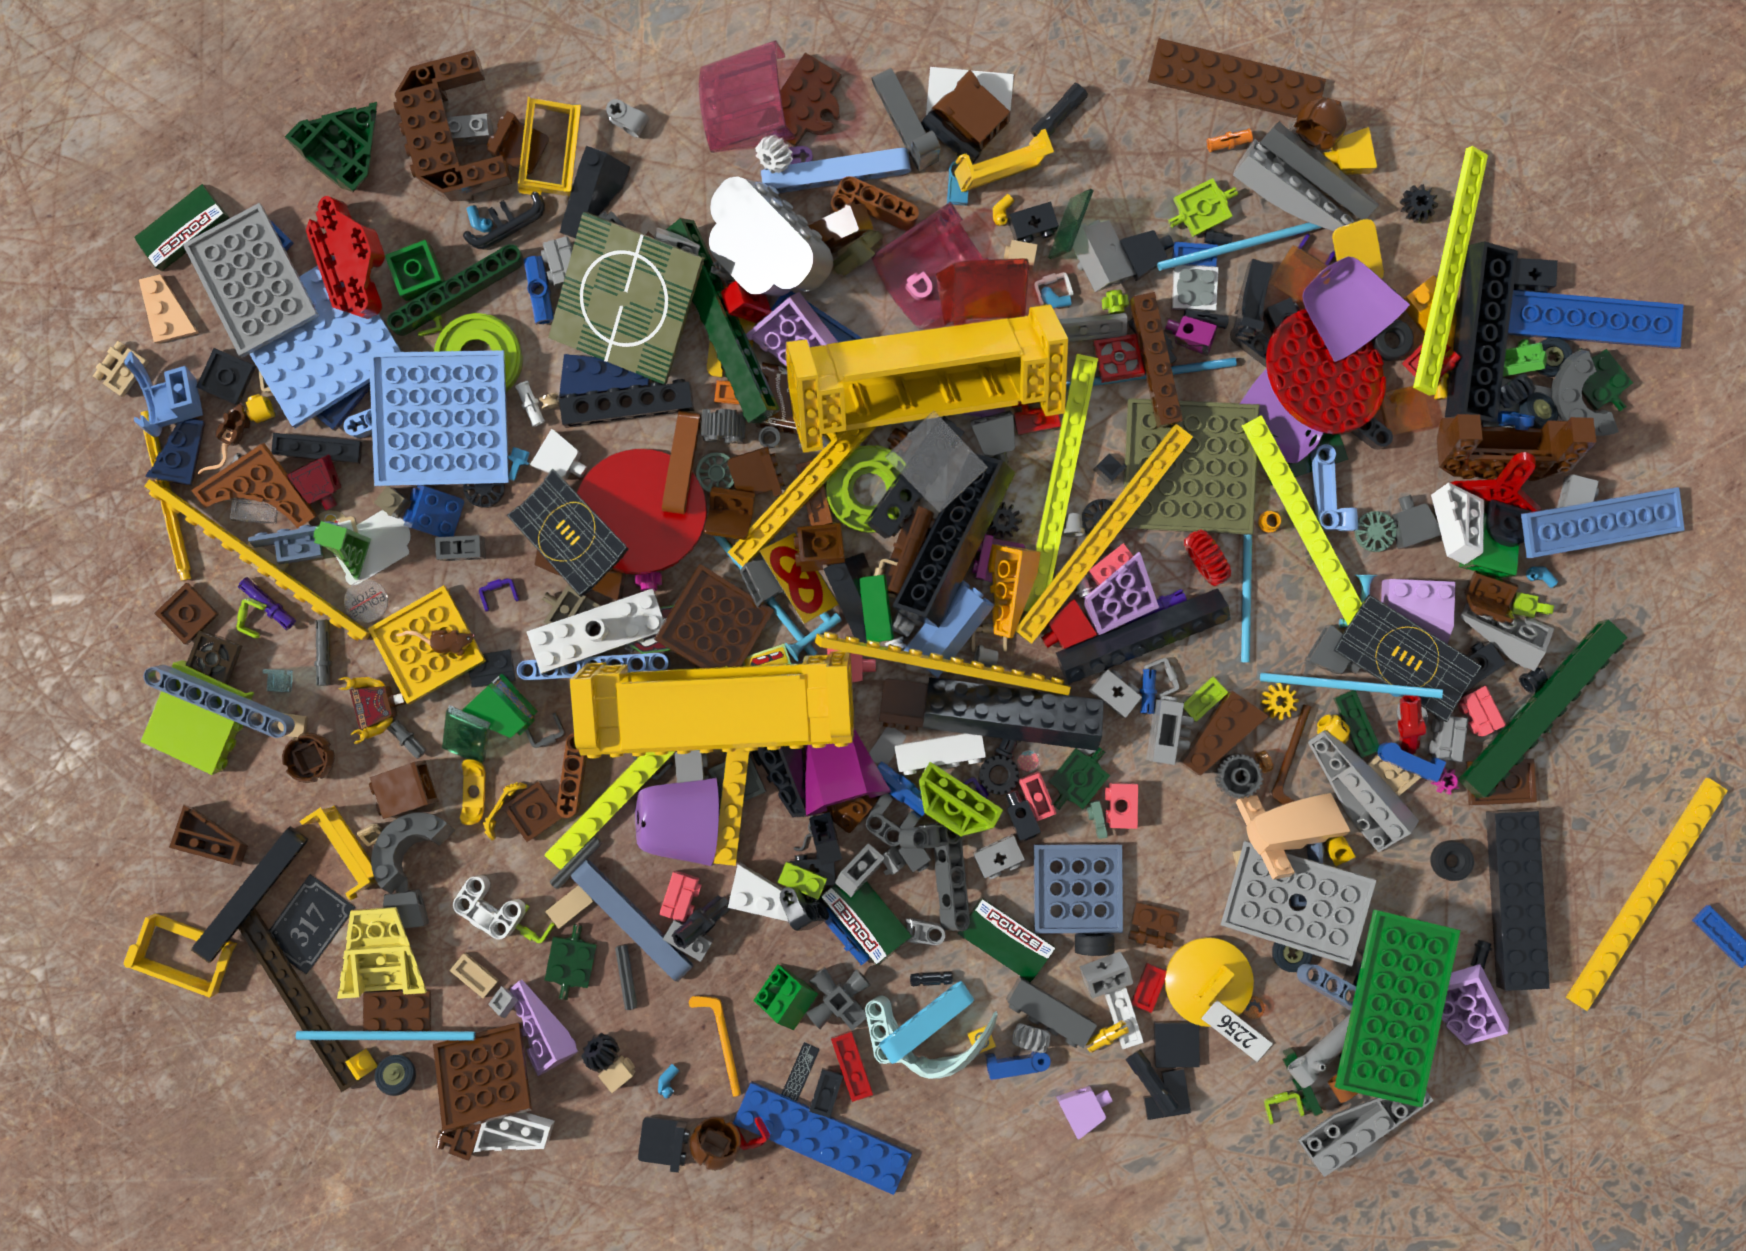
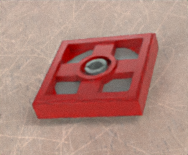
M1137 334L1093 341L1095 356L1098 358L1097 365L1101 383L1145 375Z

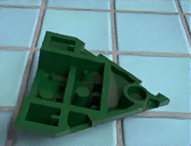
M373 102L369 103V106L358 109L353 107L322 115V118L310 121L308 119L299 121L285 136V139L307 162L342 189L354 192L368 177L378 103Z

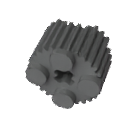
M710 409L702 410L701 436H703V441L716 442L725 439L724 443L728 444L743 442L746 429V419L743 416V412L737 415V410L720 409L710 413Z
M1227 755L1220 760L1221 764H1217L1219 767L1215 768L1217 770L1214 773L1217 775L1215 777L1217 787L1221 788L1220 791L1230 797L1238 799L1248 798L1249 795H1253V792L1256 793V790L1260 789V785L1263 784L1261 780H1264L1261 777L1263 773H1260L1262 769L1258 768L1260 765L1256 764L1257 761L1248 755ZM1240 770V774L1243 775V777L1241 780L1238 779V781H1236L1235 774L1236 772L1238 773V771Z

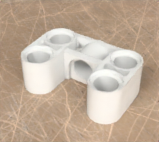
M484 875L469 878L454 899V911L495 939H503L510 936L525 915V903L522 900L514 899L506 902L499 911L483 900L490 888L489 879ZM475 880H479L482 884L480 891L474 888ZM464 898L467 899L470 903L468 910L464 909L462 906V900ZM512 904L516 905L518 908V913L516 916L512 915L510 912V906ZM499 923H503L506 927L504 934L498 931Z

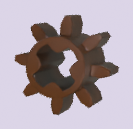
M904 426L901 430L896 427L887 439L891 443L889 449L896 454L900 450L905 453L914 441L910 437L912 432Z

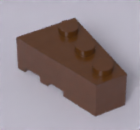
M855 202L848 203L842 207L843 209L808 225L811 230L817 231L822 236L821 240L830 249L831 254L873 230L865 204L855 205Z
M183 805L169 846L172 849L240 867L248 847L247 844L196 809Z

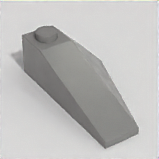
M1466 603L1460 616L1461 619L1489 642H1492L1496 648L1513 662L1533 671L1536 670L1546 653L1554 628L1530 618H1526L1525 621L1514 618L1512 623L1507 621L1501 623L1493 619L1492 616L1475 614L1472 612L1469 603Z

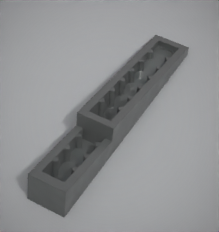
M1280 121L1260 142L1361 220L1367 219L1379 206L1375 200L1315 147L1311 150Z

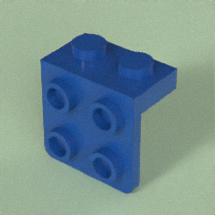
M417 485L416 488H413L410 494V507L403 516L404 526L438 537H453L464 500L422 485Z

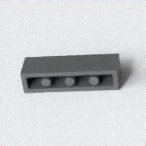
M1020 976L1006 998L1010 1009L1019 1014L1023 1011L1029 1015L1027 1018L1037 1025L1041 1022L1047 1026L1046 1030L1055 1036L1059 1034L1066 1038L1065 1042L1075 1048L1079 1045L1084 1049L1097 1027L1093 1020Z

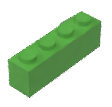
M321 521L314 531V543L332 551L344 563L353 578L359 580L371 538L347 528Z

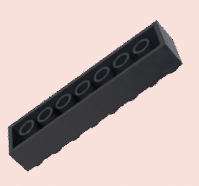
M1486 241L1468 245L1462 273L1453 353L1456 352L1461 359L1455 363L1456 367L1450 370L1445 418H1455L1457 414L1480 415L1481 425L1497 423L1517 265V250Z
M969 452L893 604V607L905 617L938 628L940 627L1015 475V472L1003 460Z
M929 677L923 728L1098 751L1103 732L1104 700Z
M1530 809L1486 811L1496 987L1505 991L1550 989L1539 811Z

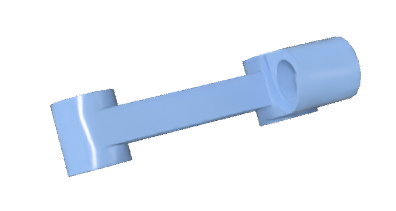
M1328 444L1316 447L1312 450L1310 458L1313 470L1314 511L1323 531L1358 530L1357 508L1337 509L1335 449ZM1320 450L1325 451L1327 454L1325 461L1319 456ZM1324 515L1330 518L1329 526L1324 525L1322 521Z

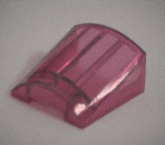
M776 40L701 67L699 74L700 108L705 135L711 153L755 146L768 135L773 136L776 134L779 139L783 138V140L794 139V134L785 122L778 78L777 59L785 58V52Z
M951 202L871 257L887 291L902 312L919 330L936 321L999 276L988 257L983 259L960 224L963 219ZM924 271L932 282V291L927 299L919 301L914 299L905 287L908 283L907 279L916 272L919 275Z

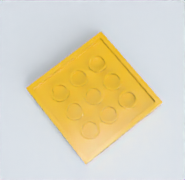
M444 585L368 628L401 694L409 705L486 662L474 638L466 652L462 656H458L453 653L447 655L438 654L429 644L415 635L396 636V634L405 631L421 633L428 639H430L432 631L445 630L447 633H450L452 630H457L458 633L463 634L471 633L449 590Z

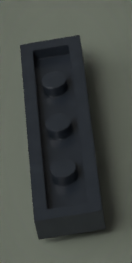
M273 433L271 452L275 456L317 460L329 454L332 461L360 464L362 442Z

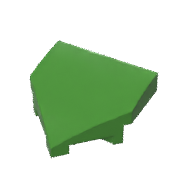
M1523 339L1518 342V347L1506 349L1503 376L1545 369L1547 355L1546 351L1543 350L1542 343L1529 344L1528 340Z

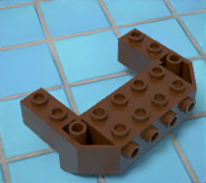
M474 50L410 67L394 93L396 102H393L397 115L401 117L402 122L399 123L402 135L406 136L407 143L404 146L408 157L412 159L413 164L410 165V170L413 177L417 178L424 187L450 202L474 200L473 194L513 184L508 164L502 155L463 166L458 162L443 102L448 101L446 90L485 80L480 59Z
M1457 414L1455 418L1441 419L1437 435L1439 468L1453 477H1462L1463 479L1475 477L1486 480L1496 479L1513 456L1521 452H1527L1536 459L1535 469L1527 480L1537 481L1571 471L1596 444L1594 418L1571 417L1568 421H1547L1542 429L1529 428L1528 430H1517L1514 427H1481L1480 415Z

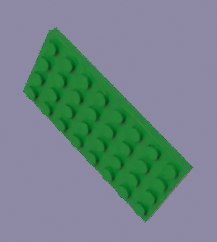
M1373 909L1336 1077V1088L1423 1107L1461 930Z

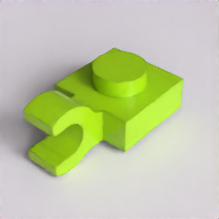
M1516 592L1513 597L1511 612L1514 615L1535 618V613L1553 614L1554 605L1538 603L1539 596Z

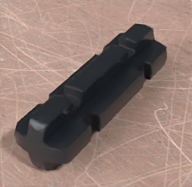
M952 972L910 975V984L913 987L920 986V984H923V986L941 985V983H944V985L953 984Z

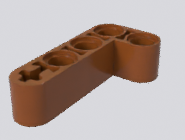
M846 176L840 181L831 200L829 214L840 210L836 206L843 207L851 202H855V205L865 204L868 215L905 231H910L916 226L919 210L914 204L852 176ZM867 197H868V198H871L872 201H868V200H866V199H864V198H867ZM886 206L891 207L892 210H888V209H886V208H884V207H886Z
M574 733L570 734L566 740L557 801V812L563 818H570L579 812L587 755H580L579 749L573 746ZM572 758H576L579 761L580 766L577 770H573L570 767L569 763ZM569 780H573L576 783V790L574 792L569 791L566 787ZM565 795H566V796H575V798L570 799V802H569V797L565 798ZM569 802V806L573 807V810L567 813L564 805Z

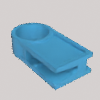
M955 160L949 167L947 204L967 206L968 191L961 192L958 181L951 172L954 166L959 165L956 164Z

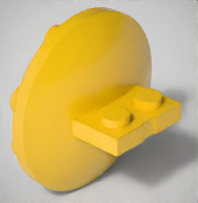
M1212 937L1194 939L1180 947L1168 963L1165 977V989L1168 999L1174 1009L1191 1023L1211 1027L1201 1018L1217 1000L1235 1015L1239 1016L1245 1010L1252 997L1254 979L1251 966L1244 954L1225 940Z

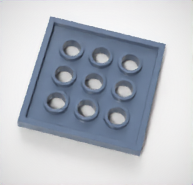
M1034 844V933H1123L1122 844ZM1056 860L1062 863L1061 871L1057 873L1052 872L1050 864ZM1077 860L1082 861L1084 864V869L1079 873L1072 870V864ZM1102 860L1105 862L1106 868L1103 872L1098 873L1094 870V864ZM1056 882L1062 885L1061 893L1057 895L1052 894L1050 891L1051 885ZM1080 882L1084 885V891L1076 895L1073 893L1072 887L1075 883ZM1102 882L1106 885V891L1100 895L1096 894L1094 886ZM1078 904L1084 907V913L1079 917L1074 916L1072 913L1073 907ZM1102 904L1106 907V913L1100 917L1096 916L1094 909L1097 905ZM1053 905H1060L1062 907V914L1060 916L1054 917L1051 915L1050 909Z

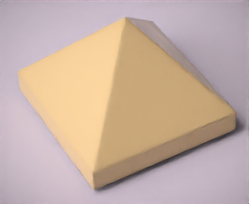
M370 824L357 832V835L368 847L375 844L383 830L378 824Z

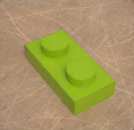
M1212 676L1184 702L1183 710L1190 717H1193L1194 722H1197L1228 691Z
M786 861L778 883L787 887H797L802 893L819 900L827 878Z

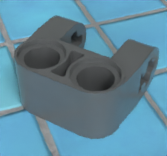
M890 793L881 795L866 819V827L886 844L897 846L899 845V840L890 841L887 837L890 830H897L900 833L903 829L912 828L921 816L911 810L901 825L897 826L882 815L894 798ZM873 817H879L882 820V825L877 829L872 828L869 824L870 819Z

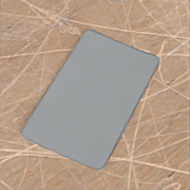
M886 727L869 752L873 761L877 764L882 761L888 765L895 754L894 745L902 744L906 735L896 728Z

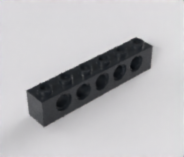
M676 379L672 381L673 384L664 385L654 382L651 383L650 387L643 388L642 385L629 386L628 390L610 388L606 393L588 391L583 396H578L576 393L564 395L565 398L559 399L562 425L565 428L673 414L679 411H695L691 384L689 381L685 382V379ZM668 392H674L676 395L675 399L671 402H667L664 399ZM646 395H653L654 400L651 404H643V399ZM631 398V406L627 408L622 407L623 399ZM603 401H610V408L603 411L600 409ZM587 403L589 405L588 411L583 414L579 413V406Z
M945 416L939 418L864 523L885 539L891 536L895 537L901 529L899 524L904 518L907 519L912 514L914 503L916 501L919 502L926 494L924 489L928 483L932 484L938 477L937 471L940 466L944 467L950 460L951 456L949 454L952 449L956 450L962 443L963 439L961 437L964 431ZM938 439H942L944 441V449H940L938 447ZM926 456L932 459L931 467L925 463ZM914 473L920 477L919 484L914 483L912 479ZM901 491H905L908 495L906 502L900 498ZM889 508H892L896 513L894 519L889 518L887 514Z

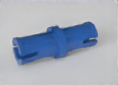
M1143 669L1142 689H1140V694H1142L1140 713L1146 714L1148 705V714H1154L1155 695H1157V690L1155 689L1157 670Z

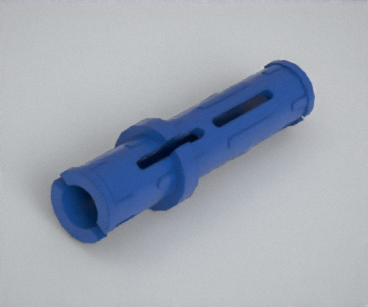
M826 907L829 919L825 921V924L843 943L844 949L849 951L860 965H863L870 959V956L831 911L830 907Z

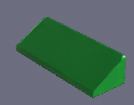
M886 574L859 578L866 639L876 642L894 640Z

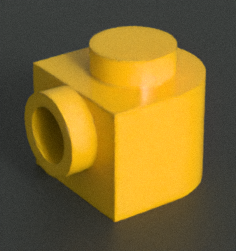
M257 394L247 398L246 405L248 409H246V413L251 421L261 423L275 417L273 406L268 397Z
M1332 837L1327 840L1325 847L1335 867L1355 858L1345 837Z

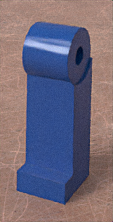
M1392 742L1382 743L1377 751L1378 756L1383 761L1431 782L1439 781L1446 764L1445 761L1437 758H1432L1430 762L1401 750L1399 745Z
M1032 1051L1031 1054L996 1059L994 1053L985 1054L990 1080L1042 1072L1047 1070L1051 1064L1050 1057L1046 1052L1038 1053Z

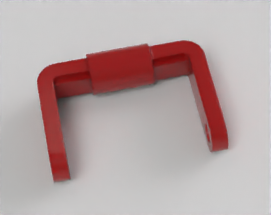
M756 1117L755 1123L763 1137H757L746 1143L737 1127L741 1137L740 1148L742 1150L762 1146L770 1138V1133L761 1117Z

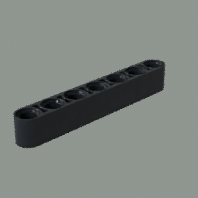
M288 827L196 941L191 951L206 962L211 963L309 839L293 827Z

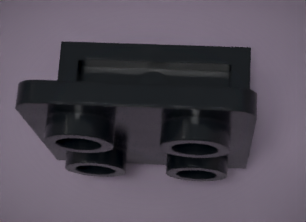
M645 1117L642 1122L638 1160L641 1162L670 1165V1172L679 1173L681 1166H685L687 1152H683L684 1144H688L690 1130H686L687 1122Z

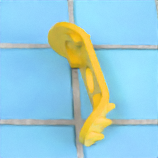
M469 759L464 760L461 765L463 769V803L460 821L464 825H473L482 819L485 803L484 766L479 761ZM472 785L479 788V795L476 798H472L468 793Z
M516 782L505 786L503 789L504 792L489 817L485 818L486 821L483 822L486 829L484 833L488 835L487 837L491 841L496 839L494 832L496 821L494 818L508 795H513L518 789L527 788V784Z

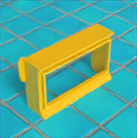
M528 97L518 177L519 193L531 195L532 192L536 191L540 195L544 192L570 197L581 105H570ZM535 108L570 115L561 185L526 179Z
M1046 129L1041 130L1031 140L1030 146L972 165L969 155H960L956 160V164L959 165L954 173L961 192L1041 166L1040 163L1046 155L1054 152Z
M332 806L325 809L320 807L310 815H307L300 823L302 825L319 823L358 882L357 886L346 893L350 901L358 897L356 893L367 889L377 882L372 872L371 860L336 807Z
M156 913L145 917L136 944H132L128 949L124 966L209 998L218 994L230 957L237 943L228 941L224 946L212 981L209 982L145 958L156 926L195 941L200 938L204 931Z

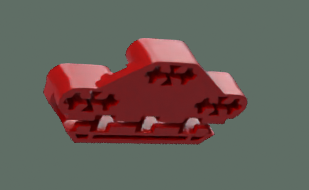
M324 196L318 203V211L315 212L317 221L309 219L306 233L331 305L338 310L369 319L378 315L382 309L376 285L370 278L371 269L373 267H380L385 259L381 242L374 229L363 226L351 218L345 202L330 196ZM322 228H323V229L325 228V230H326V233H325V234H323ZM331 255H334V256H335V260H334V261L332 260Z

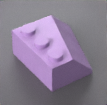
M800 292L789 297L746 334L749 340L755 341L760 345L761 349L766 352L769 351L776 356L778 361L787 366L786 342L807 339L809 347L838 343Z
M1140 552L1085 597L1084 607L1088 618L1099 635L1159 608Z
M1402 579L1382 580V603L1448 644L1454 627L1455 582Z
M1480 964L1451 973L1442 1020L1447 1024L1446 1027L1465 1045L1508 1034L1509 1018Z

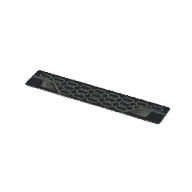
M806 1042L803 1043L781 1095L795 1101L798 1100L818 1055L819 1048Z

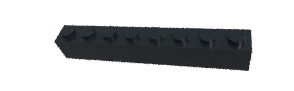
M1214 589L1056 652L1059 667L1068 684L1080 681L1083 678L1100 673L1103 670L1120 665L1123 662L1140 657L1148 652L1160 649L1231 620L1229 605L1219 589Z

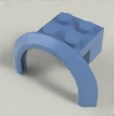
M132 351L128 353L124 361L125 366L137 379L149 412V421L143 415L140 416L141 420L134 417V422L151 436L158 437L164 426L203 415L199 391L196 387V377L186 366L164 372L166 382L153 386L140 360Z

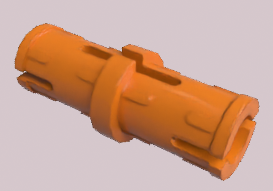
M1248 128L1247 130L1234 133L1229 131L1222 136L1207 138L1208 151L1212 152L1224 148L1233 149L1236 145L1251 143L1253 141L1251 129Z

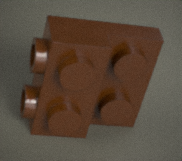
M841 523L797 527L798 536H794L795 549H799V553H795L796 567L801 566V572L823 570V565L845 563Z

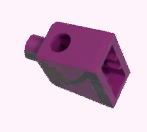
M1183 316L1181 323L1169 319L1164 332L1175 335L1176 344L1208 356L1216 336L1217 326Z

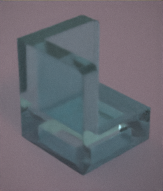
M263 669V673L268 674L267 691L291 692L293 670Z

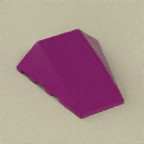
M855 728L853 742L848 743V746L837 747L835 744H826L825 747L814 748L812 745H805L806 817L828 811L827 806L865 795L873 798L891 792Z

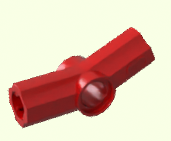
M1403 695L1400 699L1401 719L1398 720L1399 747L1409 754H1415L1416 750L1419 749L1421 736L1426 734V726L1422 717L1421 698L1419 696Z

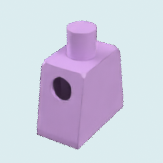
M1090 1086L1056 1097L1077 1139L1082 1138L1106 1119L1102 1107L1113 1102L1107 1090L1095 1095Z

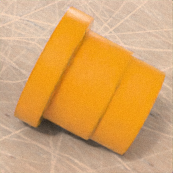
M1273 511L1263 512L1258 518L1259 528L1266 533L1276 531L1281 523L1280 515ZM1268 515L1275 518L1276 523L1274 527L1267 524L1266 519Z

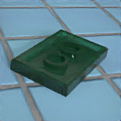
M449 705L445 716L442 748L468 760H476L483 764L486 758L491 723Z

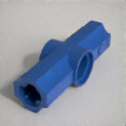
M531 256L524 259V265L528 281L527 290L531 298L535 324H549L553 322L554 315L542 256ZM543 286L544 291L541 294H534L536 287Z
M881 761L877 768L891 791L890 794L923 816L925 813L921 791L902 774L899 775Z

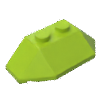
M932 762L928 763L919 779L924 813L960 837L993 829L1003 809Z

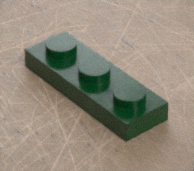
M1350 690L1334 697V702L1342 720L1350 727L1349 736L1358 756L1363 758L1377 752L1380 745L1356 690Z
M1291 1047L1283 1051L1285 1058L1282 1061L1286 1069L1297 1059ZM1295 1078L1291 1079L1296 1090H1301L1304 1096L1301 1101L1307 1112L1311 1111L1314 1116L1322 1114L1323 1111L1311 1086L1302 1088Z

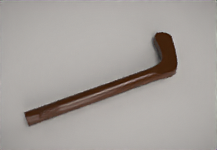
M1305 704L1302 706L1271 793L1282 805L1295 801L1284 794L1283 788L1312 708Z

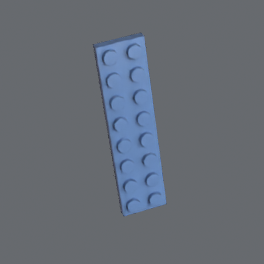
M1679 487L1521 514L1527 558L1685 530Z

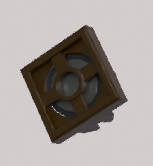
M199 630L186 666L228 685L243 646L224 637Z

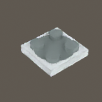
M1187 265L1174 267L1172 309L1185 310L1188 308L1197 311L1210 310V312H1215L1217 305L1218 267Z

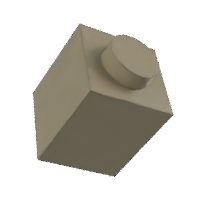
M386 486L374 503L390 516L399 518L411 501L396 489Z

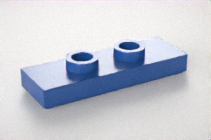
M1706 905L1692 921L1738 967L1743 968L1746 965V940L1711 906Z

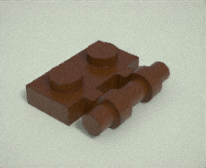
M1136 902L1131 923L1138 925L1139 929L1138 932L1130 930L1128 939L1136 940V943L1152 944L1159 949H1163V947L1172 949L1173 940L1165 939L1166 932L1175 934L1180 913ZM1147 928L1158 930L1157 936L1146 934Z
M481 1124L458 1129L455 1136L451 1135L450 1132L445 1133L439 1130L435 1147L443 1150L445 1144L448 1143L451 1145L449 1154L469 1161L476 1145Z

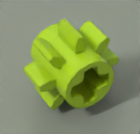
M1122 290L1106 292V297L1102 299L1103 310L1108 309L1109 315L1124 313V308L1129 305L1128 295H1123Z

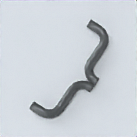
M810 821L808 825L810 833L805 836L802 847H794V850H804L808 838L813 837Z

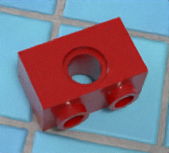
M737 281L731 282L727 288L721 291L729 315L757 323L772 312L766 294H752L746 291Z

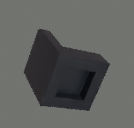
M1109 453L1093 470L1107 484H1110L1127 466L1124 463L1121 465Z

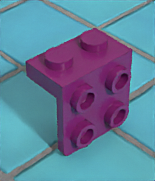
M985 534L977 552H980L979 560L974 561L972 573L976 574L975 579L993 583L992 573H989L988 570L992 544L1025 548V546L1020 543L995 539L993 536Z

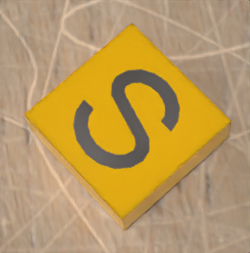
M987 1025L967 1033L972 1046L984 1032ZM990 1035L980 1053L996 1047L992 1035Z

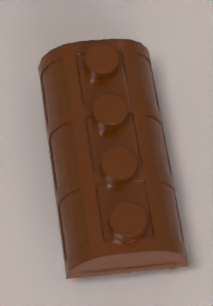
M918 506L916 513L913 510L912 514L904 520L897 542H894V550L890 560L898 562L897 565L888 563L885 571L888 592L896 595L899 594L926 540L927 532L931 530L936 520L933 518L934 512Z

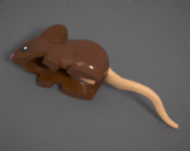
M238 404L228 413H224L223 424L220 423L216 430V437L223 442L222 461L218 465L201 469L198 474L206 470L221 468L227 460L228 446L238 445L242 440L244 428H250V419L242 404Z
M445 630L432 631L430 639L415 631H405L396 634V636L407 634L418 636L429 644L436 653L443 655L453 653L458 656H462L466 652L474 638V634L458 633L457 630H452L450 633H447Z

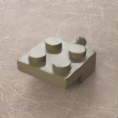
M569 585L566 586L558 599L548 592L545 593L546 597L543 596L542 600L553 606L544 620L546 624L601 606L585 595L580 597ZM594 624L591 627L590 634L592 633L597 624Z

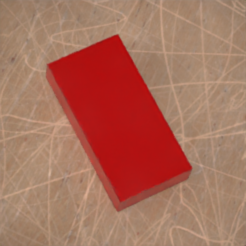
M1146 962L1132 997L1131 1005L1152 1013L1165 981L1166 970Z

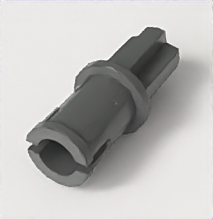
M399 720L394 721L387 730L400 741V745L405 746L415 758L419 759L425 754L426 749L415 739L414 733H410Z

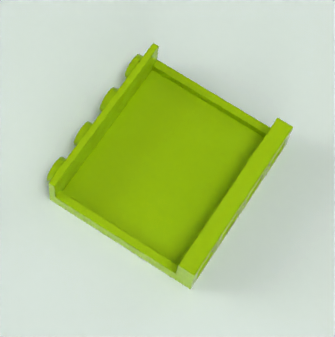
M184 660L173 662L172 668L251 700L254 695L253 692L244 693L186 666L187 662ZM177 679L176 686L180 689L181 683ZM197 688L196 693L201 698V690ZM161 691L140 742L213 775L226 768L228 764V759L226 758L236 745L235 737L237 732L244 725ZM218 696L217 703L221 706L222 699ZM238 705L237 710L240 714H242L243 709L240 705Z

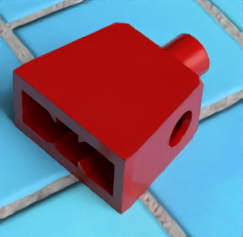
M1074 599L1052 617L1047 624L1050 632L1042 636L1041 640L1047 649L1057 642L1062 649L1094 637L1097 633Z

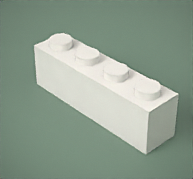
M965 733L894 745L898 770L903 772L904 775L917 773L916 769H926L929 762L936 766L946 764L947 768L960 766L959 762L968 760V764L981 762V758L986 757L982 736Z

